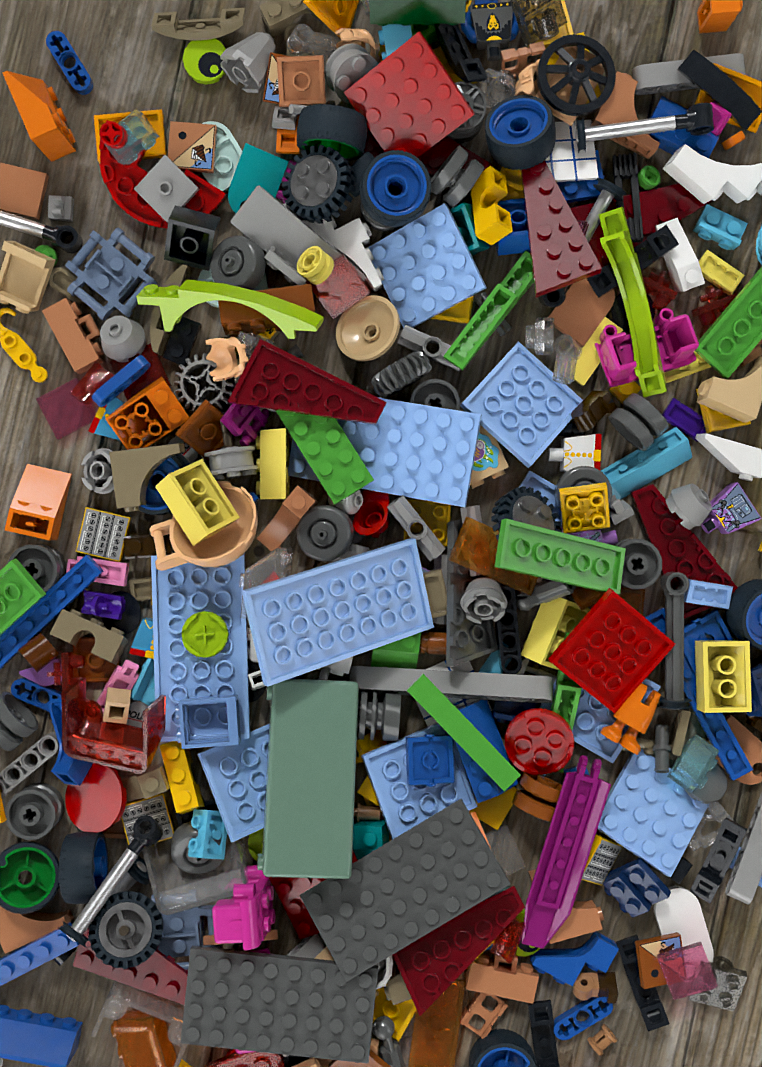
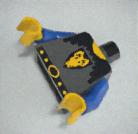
M467 0L465 23H460L461 30L469 42L475 44L476 50H487L488 61H498L501 59L500 49L508 48L509 42L516 38L523 25L525 12L523 4L527 0H515L517 2L515 6L514 2L471 5L472 0Z

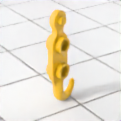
M10 308L0 309V319L6 313L16 316V312ZM0 321V343L2 348L20 368L31 371V377L35 382H45L48 378V372L45 368L37 365L36 354L20 335L5 328Z

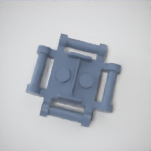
M119 227L112 232L108 241L93 230L89 235V240L72 261L68 260L64 265L78 276L69 285L67 292L72 296L76 295L98 313L97 316L103 321L110 316L115 308L129 318L133 314L131 311L138 304L136 296L145 286L157 284L151 276L145 273L153 263L155 256L150 252L146 253L125 236V232ZM118 243H121L141 260L138 266L115 248ZM100 244L102 246L101 250L98 249L85 264V269L82 272L78 267L95 246ZM142 279H143V280H144L143 283L138 287V289L134 292V294L130 297V299L125 303V305H123V303L125 302V300L129 297V295L133 292V290L138 286V284H139V283L142 281ZM85 284L89 285L105 298L108 303L102 306L86 293L82 287Z
M192 890L190 893L166 896L152 894L151 899L158 906L163 920V935L157 948L166 956L182 957L190 956L192 945L222 949L221 944L203 946V936H205L203 915L207 916L209 935H214L212 915L214 905L202 906L198 890ZM191 903V904H187V905H177V906H167V907H162V906H161V905ZM189 962L177 963L185 970L189 967Z

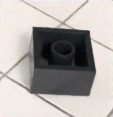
M175 205L168 219L164 260L209 271L212 255L217 246L221 217Z

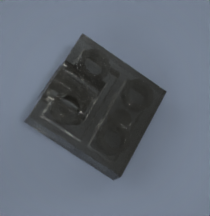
M510 0L524 44L527 46L538 40H548L555 37L559 33V27L567 23L561 0Z
M723 956L714 957L712 962L700 960L688 993L689 1000L734 1011L748 978L747 972L734 968L732 962Z

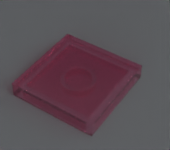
M77 378L36 399L58 440L89 425L96 415L89 398Z
M702 942L657 954L673 1000L718 988Z

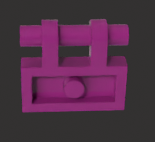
M232 404L220 421L234 436L242 434L243 437L239 443L241 446H248L250 442L255 441L260 428H264L268 423V417L271 414L269 410L263 409L260 411V407ZM253 419V424L250 426L249 423Z

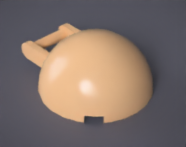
M217 481L240 518L195 546L192 545L174 515L170 520L151 526L150 535L154 537L157 560L155 561L156 569L163 571L188 562L202 567H219L241 557L251 546L258 526L256 505L248 491L243 487L240 489L232 486L229 481ZM170 534V542L175 553L166 556L163 536Z

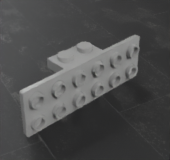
M260 185L254 189L230 221L231 224L267 252L264 256L267 259L266 263L275 271L279 269L284 273L285 279L294 286L296 284H311L297 272V262L305 250L312 246H318L332 257L334 267L330 276L324 282L317 285L311 284L317 295L337 311L343 307L366 279V275Z

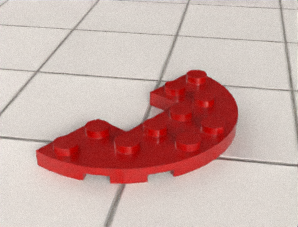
M128 132V141L120 149L111 148L103 143L100 138V171L103 181L114 201L127 214L138 221L150 226L167 229L168 223L134 190L139 182L148 174L147 171L139 167V164L149 145ZM186 169L184 174L200 190L184 208L211 215L223 203L228 194Z

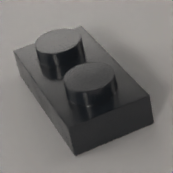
M182 317L181 321L175 324L163 358L186 367L185 359L189 358L201 328V323Z

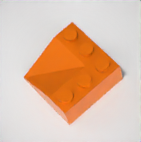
M10 71L2 72L30 139L52 162L76 152L73 145L76 139L71 129H68L65 123L67 118L62 108H58L55 103L58 97L53 87H48L41 79Z

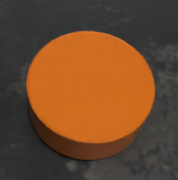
M741 130L721 144L724 150L727 151L743 141L746 136Z

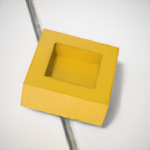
M634 381L610 387L608 390L623 404V401L631 393L637 394L641 387Z

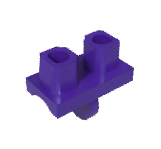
M84 590V604L81 613L120 620L122 619V613L125 611L126 601L124 596Z

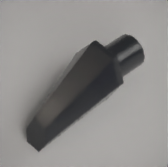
M573 421L569 422L557 436L571 437L573 434L584 436L585 432H579Z

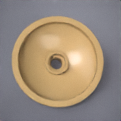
M377 295L365 296L354 301L342 313L337 324L336 340L340 350L350 359L361 362L371 361L383 355L390 349L397 338L400 328L398 311L388 299Z

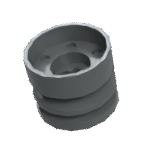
M460 81L456 82L455 85L475 114L448 134L447 137L462 144L471 141L480 132L487 104L484 94L477 86Z
M362 691L358 702V739L364 740L365 729L371 730L370 740H374L376 730H381L382 741H398L401 693L386 692L383 702H378V694L373 691V702L367 701L368 691Z

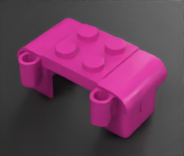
M664 308L655 318L656 326L654 327L664 372L689 365L696 361L694 351L699 347V342L689 316L683 314L673 317V311L669 308ZM614 325L605 326L599 336L601 344L595 343L594 345L609 387H616L639 380L635 373L637 363L634 361L631 334L626 335L625 332L617 334V328Z
M247 865V878L233 879L227 889H231L232 899H220L212 908L214 940L217 944L243 943L244 950L255 949L260 946L267 933L270 932L272 923H275V909H273L272 903L274 889L271 886L270 878L264 876L263 871L258 870L257 865Z

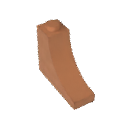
M617 71L614 89L608 100L596 111L589 127L638 120L634 106V94L638 81L632 79L627 73ZM649 134L610 139L647 159L657 151L660 145Z
M297 486L285 499L277 514L256 539L271 552L275 553L297 528L302 517L310 509L314 508L318 501L302 487Z
M536 869L528 871L531 883L533 881ZM593 900L574 901L571 914L551 938L549 944L602 930L601 921L604 920L600 906L596 907Z
M0 906V944L5 954L58 929V927L63 926V921L65 923L71 922L74 917L70 910L60 913L35 911L27 914H18L7 911Z

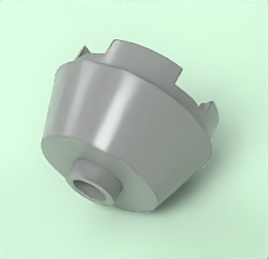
M114 316L106 320L101 327L102 350L109 358L117 362H129V358L134 357L137 353L140 355L146 345L145 333L142 326L136 321L124 316Z
M107 448L89 452L81 464L84 466V478L81 477L84 485L98 494H106L114 490L109 452L113 451Z
M693 483L672 489L671 494L666 499L671 513L675 512L683 520L680 524L689 530L695 526H701L712 511L707 493Z
M477 578L468 584L460 604L466 613L467 619L482 624V620L494 619V622L503 617L507 607V598L498 582L490 578Z

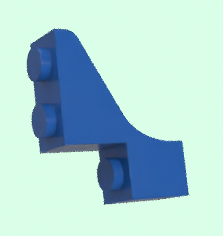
M51 699L48 704V710L59 743L58 757L51 772L64 784L80 786L94 763L87 756L88 753L82 749L94 725L88 720L86 714L80 712L75 707L74 702L70 699Z
M595 931L590 939L580 947L540 949L533 955H530L533 968L542 974L547 972L558 983L563 985L567 983L573 986L585 964L596 972L601 970L606 973L619 948L614 940Z

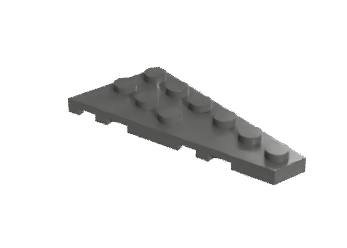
M462 519L447 522L446 667H453L498 650L492 619L482 620V624L472 622L466 618V613L460 604L468 584L474 579L483 578L482 575L470 576L467 552L460 546V537L464 533Z

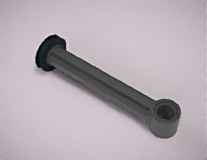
M671 571L662 576L660 584L665 595V635L675 643V646L665 656V697L660 698V704L657 707L681 710L692 708V706L688 705V702L692 700L684 698V595L689 588V580L683 573ZM674 577L679 580V585L676 589H672L670 586V582Z

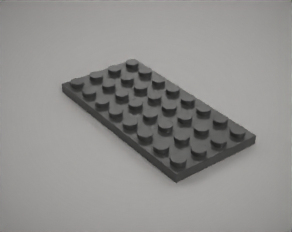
M461 798L352 863V875L349 879L327 878L302 893L300 897L347 982L511 883Z
M192 945L190 948L180 1043L368 1064L378 965L372 966L346 982L336 962L332 960Z

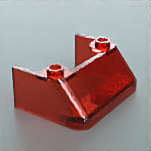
M81 677L61 692L62 746L64 752L69 757L136 774L144 773L151 766L165 731L166 695L159 696L143 711L142 728L121 723L103 722L101 706L94 700L86 699V678Z

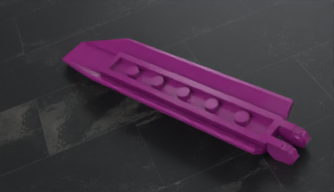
M584 755L579 758L576 772H566L526 900L522 944L544 949L571 914L611 788L610 783L598 778L602 765L600 759L593 760L590 775L585 774L588 758Z

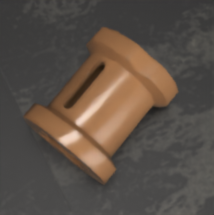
M605 1024L601 1026L602 1029L597 1034L587 1038L589 1044L599 1056L604 1054L603 1050L612 1042L616 1043L618 1041Z

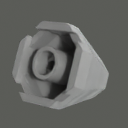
M256 32L227 48L221 55V60H223L221 68L231 82L235 85H238V82L244 84L245 86L242 89L247 93H259L266 81L270 52L275 53L276 45L274 44V39L268 33Z

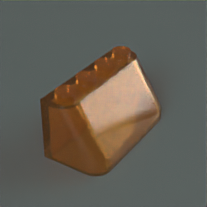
M160 1001L116 1014L113 1024H111V1033L117 1039L118 1056L120 1059H123L125 1067L177 1066L179 1060Z

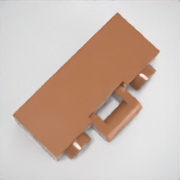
M67 298L42 310L76 373L81 375L104 362L101 357L104 354L98 342L94 343L92 341L100 337V331L91 314L80 318L79 315L82 314V311L76 302L72 303ZM86 324L91 334L87 335L82 325Z
M495 951L493 960L485 954L478 956L467 968L464 981L467 990L533 1004L539 976L537 970L528 963L517 965L518 956Z

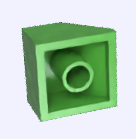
M421 632L373 649L371 667L416 669Z

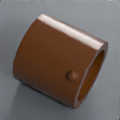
M41 632L18 649L20 654L37 673L59 655L57 650Z

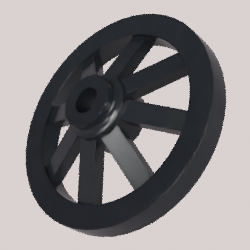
M573 34L556 39L545 49L538 62L536 79L542 97L552 108L566 115L584 116L595 112L608 100L615 86L616 71L614 62L603 45L588 36ZM577 46L576 59L564 48ZM585 49L591 51L596 57L589 61L584 60ZM556 53L567 65L547 64L550 57ZM602 63L605 76L592 71L591 68ZM546 73L565 74V77L550 88ZM589 79L604 86L603 92L598 98ZM569 84L572 88L567 103L555 94ZM580 86L583 87L590 103L575 105Z

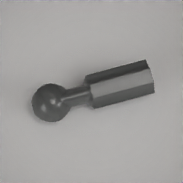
M545 580L536 586L517 591L515 593L516 607L521 611H528L536 605L574 593L576 586L553 580Z
M388 1016L378 1017L372 1025V1031L382 1041L379 1049L381 1059L391 1067H405L400 1046L392 1039L395 1031L394 1022Z

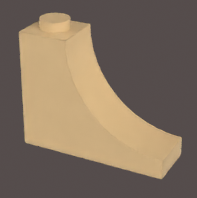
M762 355L756 358L751 370L741 379L726 380L714 376L703 381L697 391L699 394L697 403L743 423L756 419L762 403Z

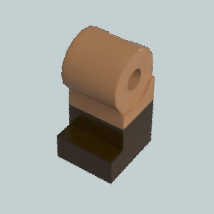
M615 972L580 973L573 985L574 995L580 1000H588L591 997H606L607 1003H616L618 988Z

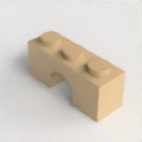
M107 688L96 761L120 764L125 724H127L131 690Z

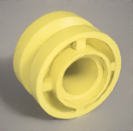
M312 246L305 250L297 262V272L314 285L324 282L330 276L334 267L332 257L318 246Z

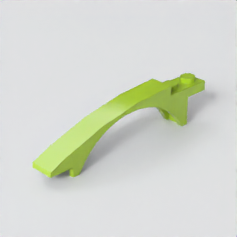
M620 207L599 214L604 237L600 238V241L611 263L625 306L633 345L634 361L637 363L635 368L636 377L638 376L643 397L667 392L637 253H635L624 209Z
M187 279L180 287L177 285L158 287L156 284H150L145 286L136 296L138 305H156L160 307L164 331L169 332L173 330L176 323L181 321L183 314L189 308L214 300L232 301L259 311L272 320L288 339L296 338V330L316 332L324 321L323 316L304 307L266 293L223 283Z

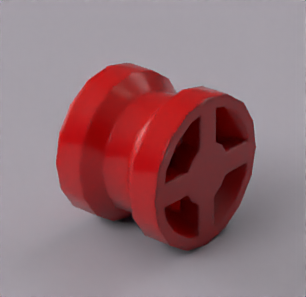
M114 121L105 122L101 126L99 135L103 143L113 149H120L126 145L128 134L124 127Z

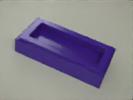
M671 399L662 416L666 419L667 423L677 427L682 433L698 442L695 439L696 434H704L706 432L703 417L677 399Z

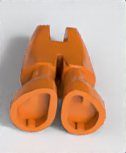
M643 683L637 687L620 709L613 714L617 718L614 723L603 727L600 731L602 735L615 743H619L636 755H639L641 751V746L636 740L639 732L646 733L661 696L659 692L653 690L643 704L641 700L647 691V685ZM625 725H628V726H629L628 729H627L626 732L622 735V731H623Z

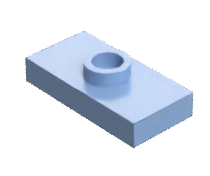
M688 579L689 588L685 592L684 602L729 609L733 590L732 586Z

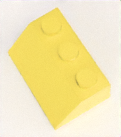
M286 428L260 430V436L256 438V449H260V459H256V465L258 466L256 472H260V481L256 482V495H260L261 500H285L290 495V476H288L290 433Z
M203 459L168 474L155 486L193 546L210 538L240 518Z
M564 598L540 604L527 640L524 642L521 655L541 665L558 670L548 658L564 641L565 632L571 633L591 609L586 608L581 611L576 603Z
M695 641L697 710L704 713L752 712L750 641Z

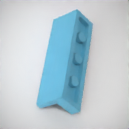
M675 427L654 439V443L646 451L637 449L601 470L610 481L612 496L615 495L616 499L621 500L628 496L630 492L640 489L691 459L693 456L689 440Z

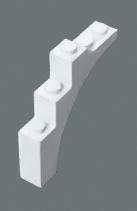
M685 144L674 152L663 167L664 171L703 204L710 200L715 201L723 192L737 204L744 200H750L756 192L762 196V163L755 165L720 163L700 155Z
M286 203L283 204L288 210H290V211H291L294 215H296L300 220L302 219L299 215H297L296 213H294ZM332 215V221L327 222L323 219L322 224H318L316 221L311 223L307 220H302L366 275V280L374 292L382 289L381 281L384 280V277L379 268H374L371 262L374 258L368 247L364 248V246L370 244L369 236L372 235L366 222L362 224L360 218H357L334 230L337 225Z

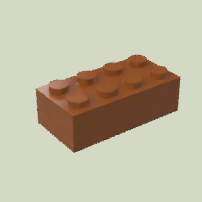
M311 284L258 290V292L269 294L315 312ZM218 300L221 324L225 335L239 337L244 332L251 331L253 334H262L266 332V329L275 328L276 331H282L267 316L249 306L232 301Z

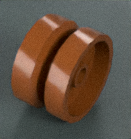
M523 772L519 783L525 790H517L512 803L528 814L551 822L562 784L539 774L536 776Z

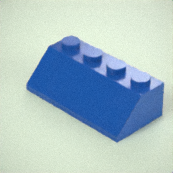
M477 700L458 707L457 709L510 763L488 701ZM454 740L477 803L504 793L496 782ZM516 780L507 790L517 785L518 781Z
M0 1005V1058L47 1067H67L78 1049L83 1022L76 1021V1019L71 1017L63 1019L54 1017V1015L49 1013L37 1014L32 1013L28 1009L16 1010L9 1008L7 1005Z

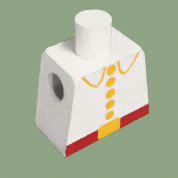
M602 434L564 438L561 440V448H548V461L560 462L561 472H566L578 466H591L600 470Z

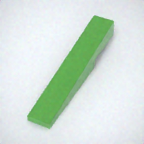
M525 250L501 284L498 283L445 353L444 358L462 371L533 284V265L529 252Z
M565 632L564 640L570 634V632ZM558 669L551 711L562 716L573 730L582 687Z
M424 674L406 689L504 792L521 776Z

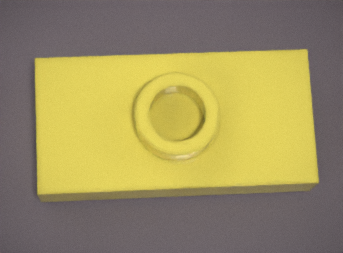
M706 250L699 260L703 278L729 296L733 294L745 276L709 250Z

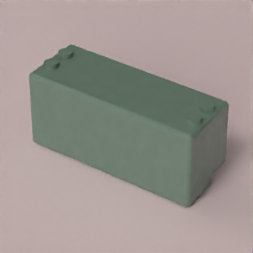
M288 679L267 687L266 700H270L263 848L262 854L258 853L257 868L262 870L266 877L349 879L352 875L359 688L358 683L355 681Z

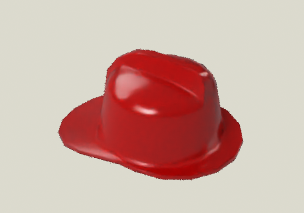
M363 490L361 492L363 504L355 513L353 527L360 535H371L374 538H378L390 524L389 509L387 508L389 505L388 493Z

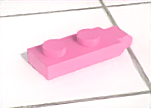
M77 556V560L68 559L66 573L84 556ZM93 558L104 571L93 582L127 586L129 563Z
M125 660L122 666H116L95 703L94 710L101 713L104 712L108 687L128 690L133 688L139 676L136 673L139 667L138 664Z

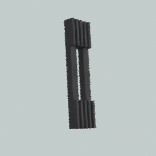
M631 153L628 155L623 154L622 156L621 154H618V156L614 154L612 158L614 184L622 189V179H630L633 219L631 217L626 219L632 243L643 242L636 153L633 155ZM616 200V209L620 207L624 209V201Z

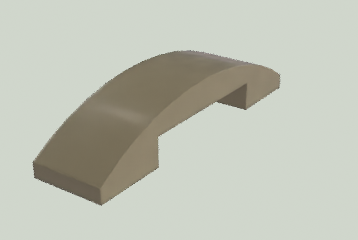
M245 8L222 9L221 18L179 20L177 12L154 13L151 27L153 31L175 39L209 40L225 36L243 26L246 11Z
M181 265L168 278L163 287L171 285L180 287L187 279L189 280L192 273L191 269L187 265ZM154 305L150 324L151 346L154 353L163 356L170 335L162 330L163 321L160 307Z

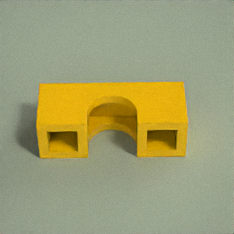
M489 166L481 173L470 194L472 197L476 237L492 246L513 232L510 212L497 205L503 197L508 195L506 176Z
M177 741L159 745L176 813L184 814L194 809L205 807L200 787L196 784L192 774L191 763H193L190 749H182L181 743Z

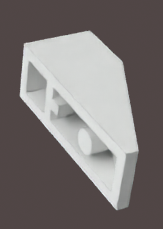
M678 218L654 226L657 231L667 224L679 243L677 247L664 255L674 291L684 292L705 284L699 261Z
M707 433L696 434L695 439L730 472L739 474V479L752 481L753 478H762V449Z

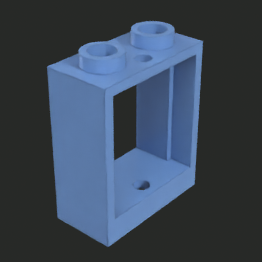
M238 695L187 698L178 701L179 705L175 706L176 719H180V729H177V742L181 743L182 749L240 744ZM217 703L227 704L229 736L190 739L188 706Z

